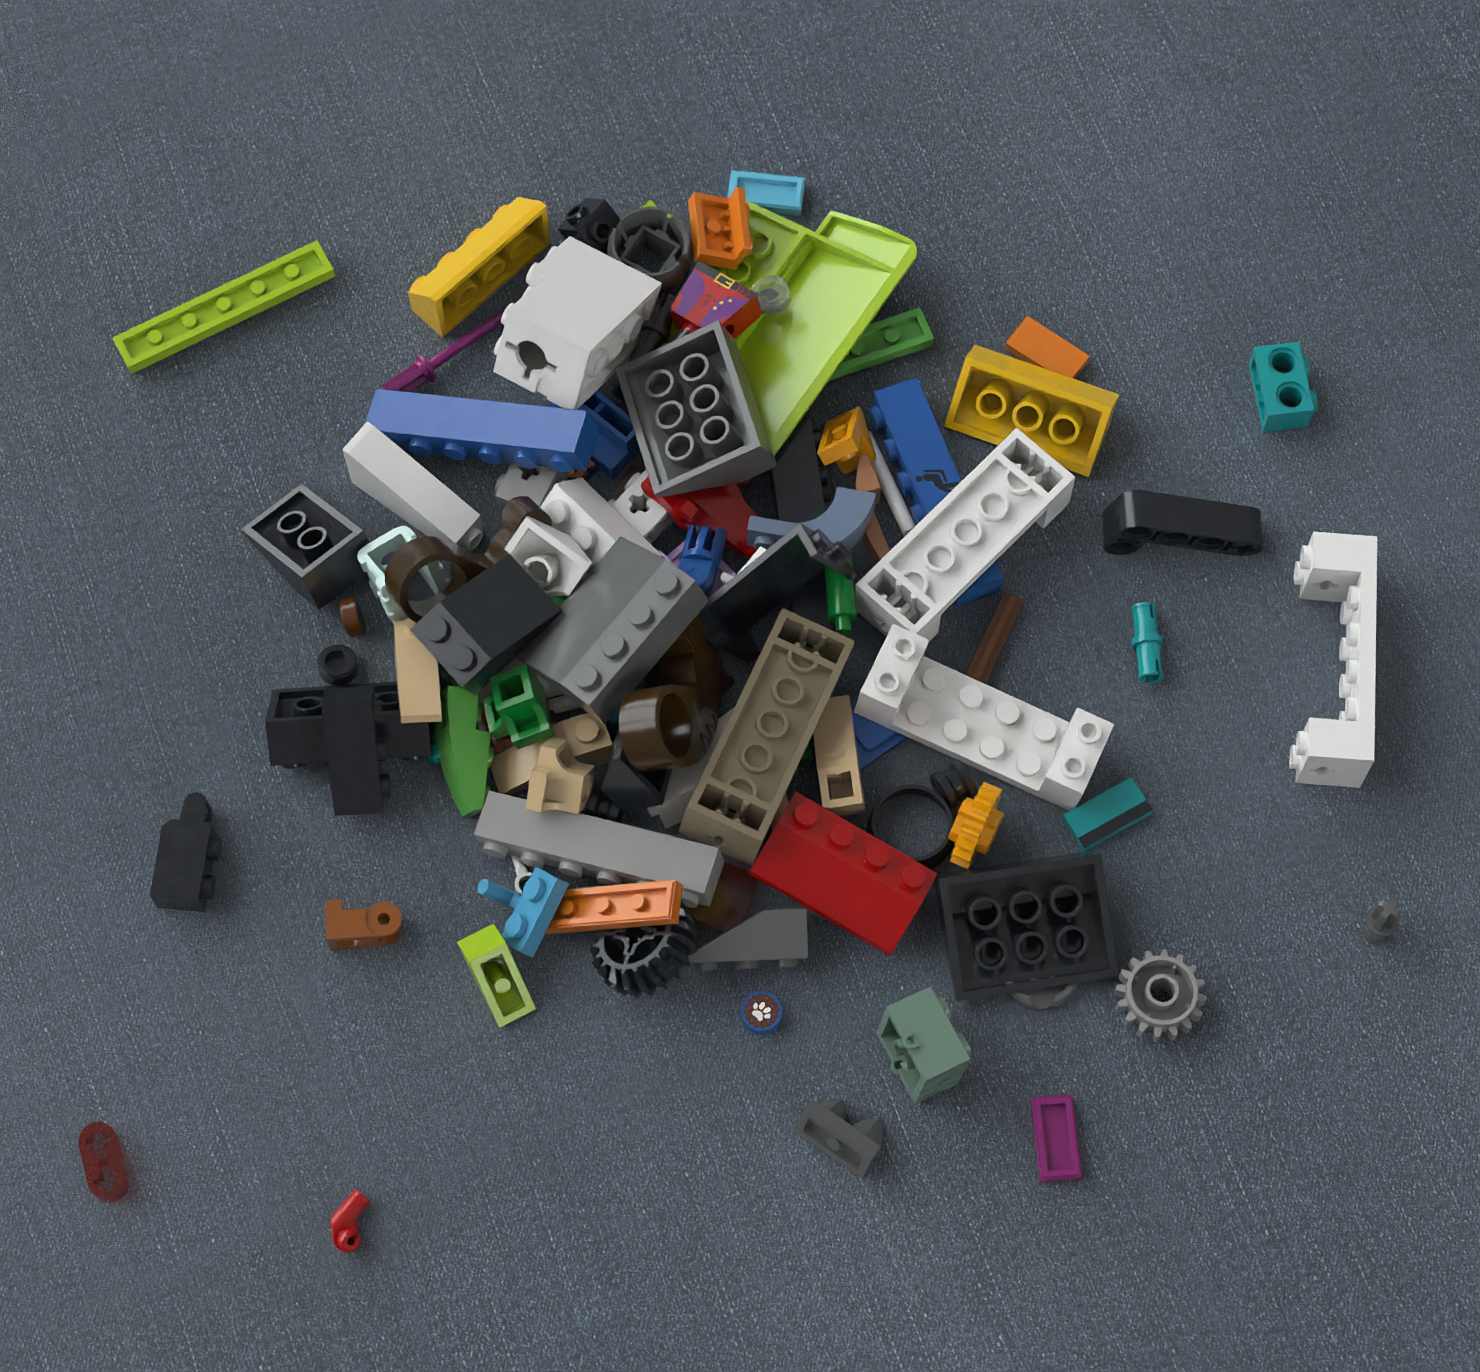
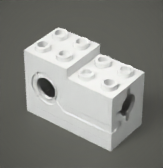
M569 236L558 247L553 246L546 258L540 263L535 262L531 266L526 276V283L529 286L522 298L515 304L510 303L505 309L501 318V324L504 325L503 333L494 348V355L497 358L493 372L533 393L539 392L547 396V400L564 409L577 410L616 372L615 368L622 366L629 359L643 332L641 327L644 321L649 320L655 309L662 283Z

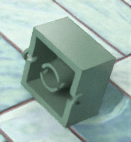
M931 986L887 1006L876 1031L892 1061L890 1065L891 1072L900 1076L914 1104L958 1084L971 1060L969 1057L971 1050L966 1038L961 1032L956 1034L949 1021L951 1013L946 1001L941 996L936 997ZM901 1063L902 1068L896 1070L895 1065Z

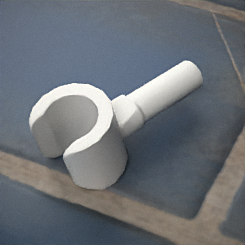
M511 856L517 875L515 891L522 895L519 885L523 880L530 879L532 873L528 872L525 864L520 861V857Z

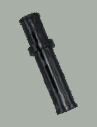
M666 293L661 294L649 320H645L641 327L643 332L627 363L662 347L663 343L668 342L671 337V332L669 331L674 322L670 310L676 296L672 294L667 295ZM618 380L612 393L617 398L625 401Z

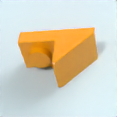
M859 406L826 421L817 452L824 466L836 461L844 474L857 469L860 456L868 454L871 462L876 460V453L864 414Z

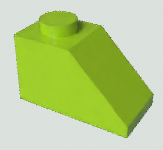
M494 923L457 942L499 1028L536 1010L510 950Z

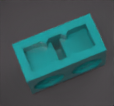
M1292 342L1254 347L1248 366L1262 432L1308 427L1313 412H1317L1318 402L1315 390L1309 389L1307 378L1310 377V363L1308 356L1302 355L1300 343ZM1280 366L1285 368L1288 372L1281 373L1276 371L1273 367ZM1281 401H1291L1296 407H1287Z

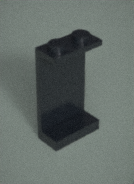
M799 523L708 598L709 602L698 613L707 641L750 663L760 655V651L748 630L826 566L850 581L853 580L857 575L849 563L852 560L851 554L839 541L831 542L821 530L813 531Z

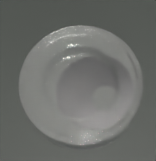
M778 276L762 277L752 286L751 290L757 293L762 314H778L785 310L790 303L788 285L785 280Z

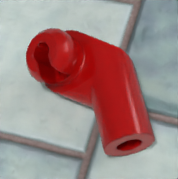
M356 1189L352 1191L330 1218L333 1244L339 1251L344 1253L353 1252L359 1248L361 1236L359 1234L357 1218L371 1203Z

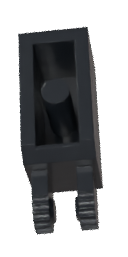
M196 791V793L192 792L185 797L180 820L170 819L162 825L150 890V897L157 908L205 912L207 899L212 900L214 897L216 879L211 873L213 861H219L221 857L222 838L218 837L211 823L212 809L205 795L203 796L202 793Z

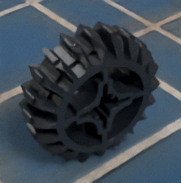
M681 901L678 924L666 925L665 931L663 930L664 925L601 930L592 935L595 941V945L589 949L594 958L592 964L601 976V980L608 987L611 986L617 993H621L624 996L629 994L637 999L643 992L653 996L658 986L667 990L670 979H680L679 971L682 967L691 966L687 957L697 952L694 944L699 938L695 928L697 923L694 921L695 919L688 911V908Z

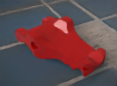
M649 476L641 483L643 492L664 507L674 518L679 528L688 531L690 525H695L697 533H699L702 526H708L712 529V537H715L717 527L723 528L727 531L725 545L731 548L737 556L742 555L749 560L757 551L753 546H747L750 515H757L745 503L737 483L659 498L654 495Z

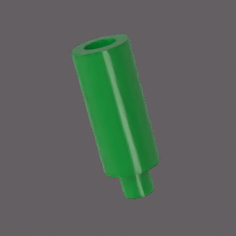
M851 560L849 563L853 568V561ZM826 566L824 571L828 620L835 624L837 633L848 635L852 632L851 622L857 619L854 579L850 581Z

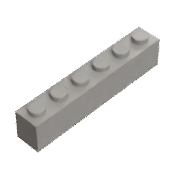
M493 791L488 792L473 834L485 854L499 859H505L506 855L520 857L522 863L530 867L543 868L544 865L556 867L559 872L566 876L581 878L583 874L595 877L599 883L605 886L677 880L683 884L681 901L686 907L695 908L697 904L710 907L724 865L719 848L581 813L573 814L558 810L536 812L525 809L527 802L525 799Z

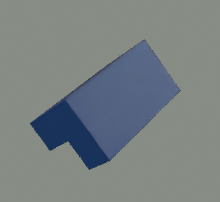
M596 391L577 410L587 411L599 429L590 460L596 464V468L613 480L641 450L630 416L600 392ZM550 402V403L546 406V407L562 408V407H560V406L554 404L553 402Z

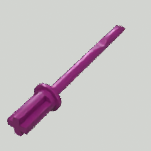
M520 297L519 299H517V300L514 301L513 303L515 304V303H516L517 301H519L522 297ZM504 312L492 316L428 361L423 356L418 355L415 358L416 362L384 383V389L412 393L426 382L436 381L437 377L434 370L501 324Z

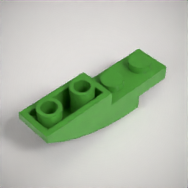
M452 677V686L449 685L440 691L442 721L435 722L436 741L441 767L451 796L462 817L470 818L482 812L488 792L490 791L489 784H486L487 769L490 768L493 761L494 748L490 745V732L476 730L482 718V705L478 704L479 693L475 695L465 690Z

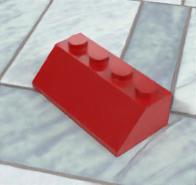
M795 792L748 874L890 956L922 904L938 873L802 794Z

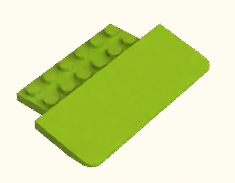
M746 201L750 206L748 218L749 233L753 236L751 253L749 256H745L736 270L712 265L708 266L756 292L757 296L767 290L775 291L780 296V304L775 310L770 312L762 311V315L734 339L775 456L917 258V247L910 238L884 226L831 210L814 232ZM761 298L759 300V303L761 305H766L768 303V299ZM674 322L669 331L671 332V337L669 338L668 342L663 343L662 346L671 343V340L679 332L675 328Z

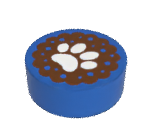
M757 991L746 997L741 1007V1019L744 1026L750 1032L758 1035L769 1034L776 1030L782 1020V1006L778 998L766 991Z

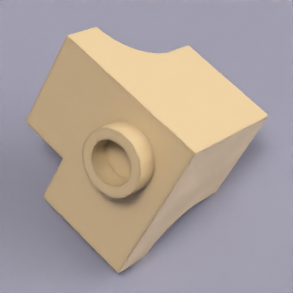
M551 737L540 746L538 765L534 766L531 770L525 809L536 812L558 810L579 814L587 806L592 791L595 766L577 761L569 752L568 740Z

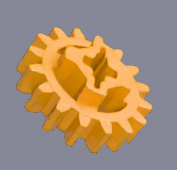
M983 782L974 800L967 797L963 801L948 836V839L956 842L951 854V863L969 870L978 852L986 855L987 851L989 852L1004 816L1003 812L996 810L1001 798L1002 789Z

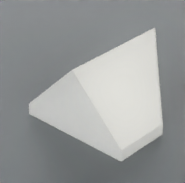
M529 516L524 519L505 547L508 554H511L549 597L570 596L592 565L591 560L570 535Z

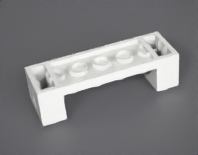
M1016 428L856 584L857 612L886 637L892 624H895L930 641L939 632L941 614L1034 522L1044 529L1070 503L1075 476Z
M1313 532L1308 546L1302 545L1300 561L1295 563L1294 585H1300V599L1342 602L1340 623L1346 625V637L1341 638L1339 658L1340 661H1346V674H1341L1339 697L1345 698V711H1340L1339 720L1309 717L1304 730L1297 732L1296 745H1291L1289 767L1290 769H1296V783L1360 788L1374 762L1377 536Z
M892 624L860 691L854 713L954 759H959L967 765L1068 811L1074 809L1087 787L1114 724L1078 707L1070 722L1065 721L925 657L924 654L929 640Z

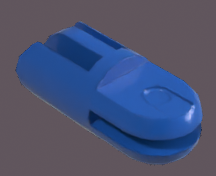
M690 525L678 568L696 580L706 597H708L715 584L727 538V531L717 527L712 545L711 527L702 526L697 538L696 526Z

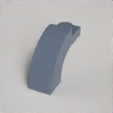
M837 487L834 500L827 511L816 519L802 522L801 524L813 531L821 530L831 542L839 541L849 551L863 537L871 523L875 510L876 493ZM750 515L747 528V546H753L756 550L761 546L767 550L799 523Z

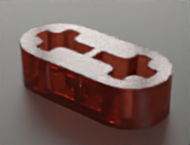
M93 1122L81 1131L78 1138L87 1184L92 1194L100 1201L106 1203L116 1202L123 1198L129 1188V1177L117 1133L108 1124ZM101 1133L105 1139H109V1141L103 1144L105 1153L103 1158H100L99 1153L94 1147H89V1144L95 1142V1135ZM107 1166L110 1174L114 1178H119V1181L113 1183V1190L107 1192L103 1186L98 1187V1184L104 1181L102 1168Z

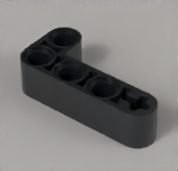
M1132 490L1119 495L1102 513L1103 549L1112 555L1132 554L1145 543L1235 556H1251L1261 552L1263 549L1261 512L1259 509L1250 506L1144 490Z

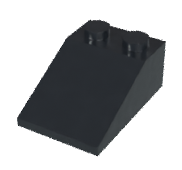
M300 484L241 529L249 541L287 582L318 610L333 601L340 593L367 574V572L363 571L357 557L358 552L370 543L364 531L303 484Z
M508 554L437 603L410 630L462 688L476 695L490 682V677L501 672L563 611L511 554Z

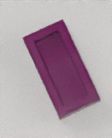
M1073 1095L1031 1098L1030 1107L1039 1183L1081 1180L1082 1170Z

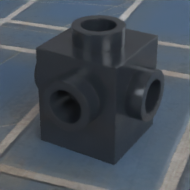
M585 198L580 204L573 206L566 213V220L557 230L565 240L570 236L607 254L608 239L613 229L617 228L620 217L605 199Z

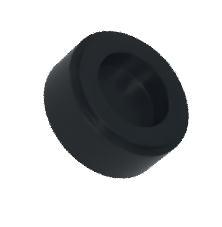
M345 645L329 646L318 656L319 675L328 684H347L355 678L358 672L356 654Z

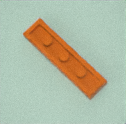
M677 880L566 889L544 935L678 924L683 884Z

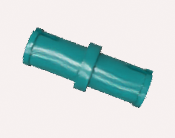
M1140 602L1131 607L1135 635L1131 640L1133 651L1137 654L1138 681L1145 684L1158 683L1164 679L1160 649L1163 647V637L1158 634L1156 605L1154 603L1150 605V602Z

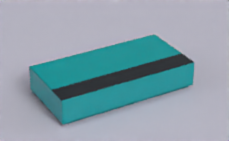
M1132 777L1063 814L1062 820L1082 852H1085L1152 814L1153 809Z

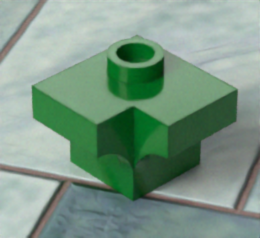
M527 664L489 678L492 694L483 699L489 731L495 740L510 735L515 747L521 749L555 736L544 686Z

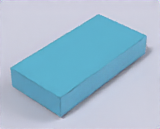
M731 170L728 198L736 187L744 188L746 201L775 214L801 217L805 188L804 177Z

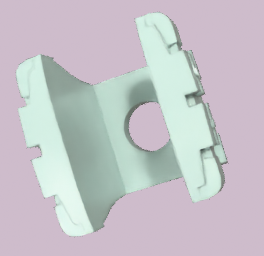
M407 526L397 527L364 546L357 555L363 571L368 574L369 584L376 598L379 597L387 616L393 624L394 620H405L407 616L391 599L386 590L385 571L387 565H381V561L386 554L397 551L408 541L417 538L415 533ZM439 560L425 565L418 571L435 595L440 591L443 592L450 584L449 577Z

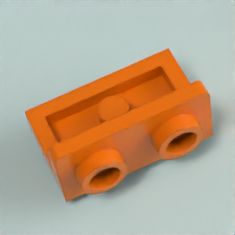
M736 187L729 198L693 192L688 199L694 262L698 263L701 261L707 265L736 270L745 256H749L753 247V236L749 233L748 224L750 206L746 203L745 189Z

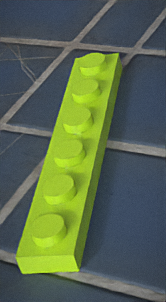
M316 240L112 337L130 374H133L335 277V272L319 242Z

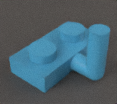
M535 867L530 879L524 885L522 895L488 879H482L478 884L477 890L479 894L514 909L506 922L502 937L507 945L533 958L569 883L541 868Z

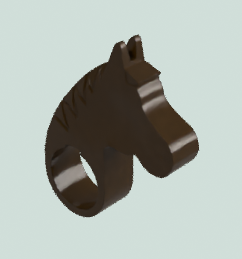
M518 496L509 500L502 511L503 529L494 536L488 550L484 554H476L439 537L423 536L412 539L402 545L388 562L385 571L386 590L399 608L412 621L418 623L437 603L507 556L508 552L505 550V547L527 516L551 527L552 520L530 497ZM438 560L451 561L450 574L453 577L443 592L440 591L433 597L422 601L408 600L409 584L422 567Z
M698 615L660 658L661 686L632 690L622 700L619 712L620 738L628 760L639 771L655 772L689 767L698 763L707 753L713 741L721 711V697L735 684L734 678L724 673L721 656L718 657L710 649Z

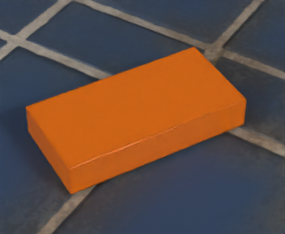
M1029 316L1023 320L1005 343V349L1022 361L1076 379L1090 358L1088 354Z

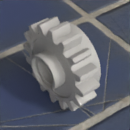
M1163 949L1160 956H1153L1150 950L1144 953L1143 961L1140 962L1134 957L1130 959L1128 964L1130 971L1121 970L1118 979L1123 984L1116 985L1114 995L1123 999L1117 1002L1115 1009L1116 1012L1127 1011L1128 1015L1123 1024L1129 1026L1135 1022L1139 1026L1137 1036L1141 1037L1148 1030L1152 1032L1153 1042H1158L1161 1033L1166 1032L1170 1041H1173L1177 1036V1028L1187 1034L1192 1028L1190 1020L1199 1021L1202 1012L1197 1007L1204 1006L1207 996L1199 994L1198 991L1203 988L1205 982L1204 979L1195 978L1194 973L1197 967L1195 965L1187 967L1183 963V955L1179 954L1176 958L1168 956L1167 950ZM1161 988L1169 994L1170 1000L1167 1002L1157 1001L1152 997L1150 990Z

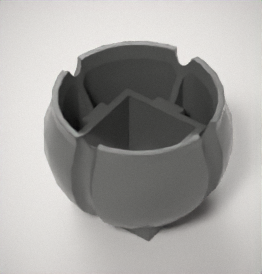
M640 207L620 218L617 228L613 229L608 239L607 255L661 282L659 295L677 287L684 279V275L690 270L693 260L692 239L684 223L676 215L668 218L663 208ZM644 247L667 259L658 273H651L634 263Z

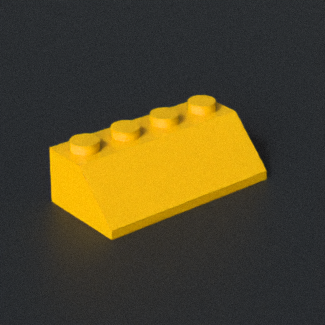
M517 197L509 205L501 206L493 215L492 220L482 228L473 230L466 238L465 243L455 252L445 254L433 271L427 276L423 275L415 280L408 291L412 311L442 338L445 337L551 244L547 206L542 201Z
M975 344L965 357L944 427L995 445H999L1018 428L1066 470L1089 477L1107 433L1119 394Z

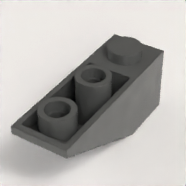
M806 908L764 909L696 948L697 952L687 958L690 963H693V970L718 969V962L734 961V969L759 968V960H775V967L800 966V958H808Z

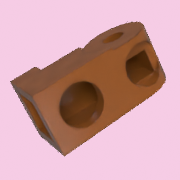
M342 899L325 900L326 935L330 950L387 946L397 942L403 935L404 924L401 912L396 905L390 902L376 903L369 909L345 910Z

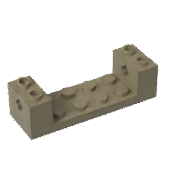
M784 608L781 609L686 807L679 833L705 845L717 847L721 852L753 866L778 807L829 698H831L854 646V640ZM806 644L814 646L813 649L806 647ZM729 808L736 811V813L729 811Z

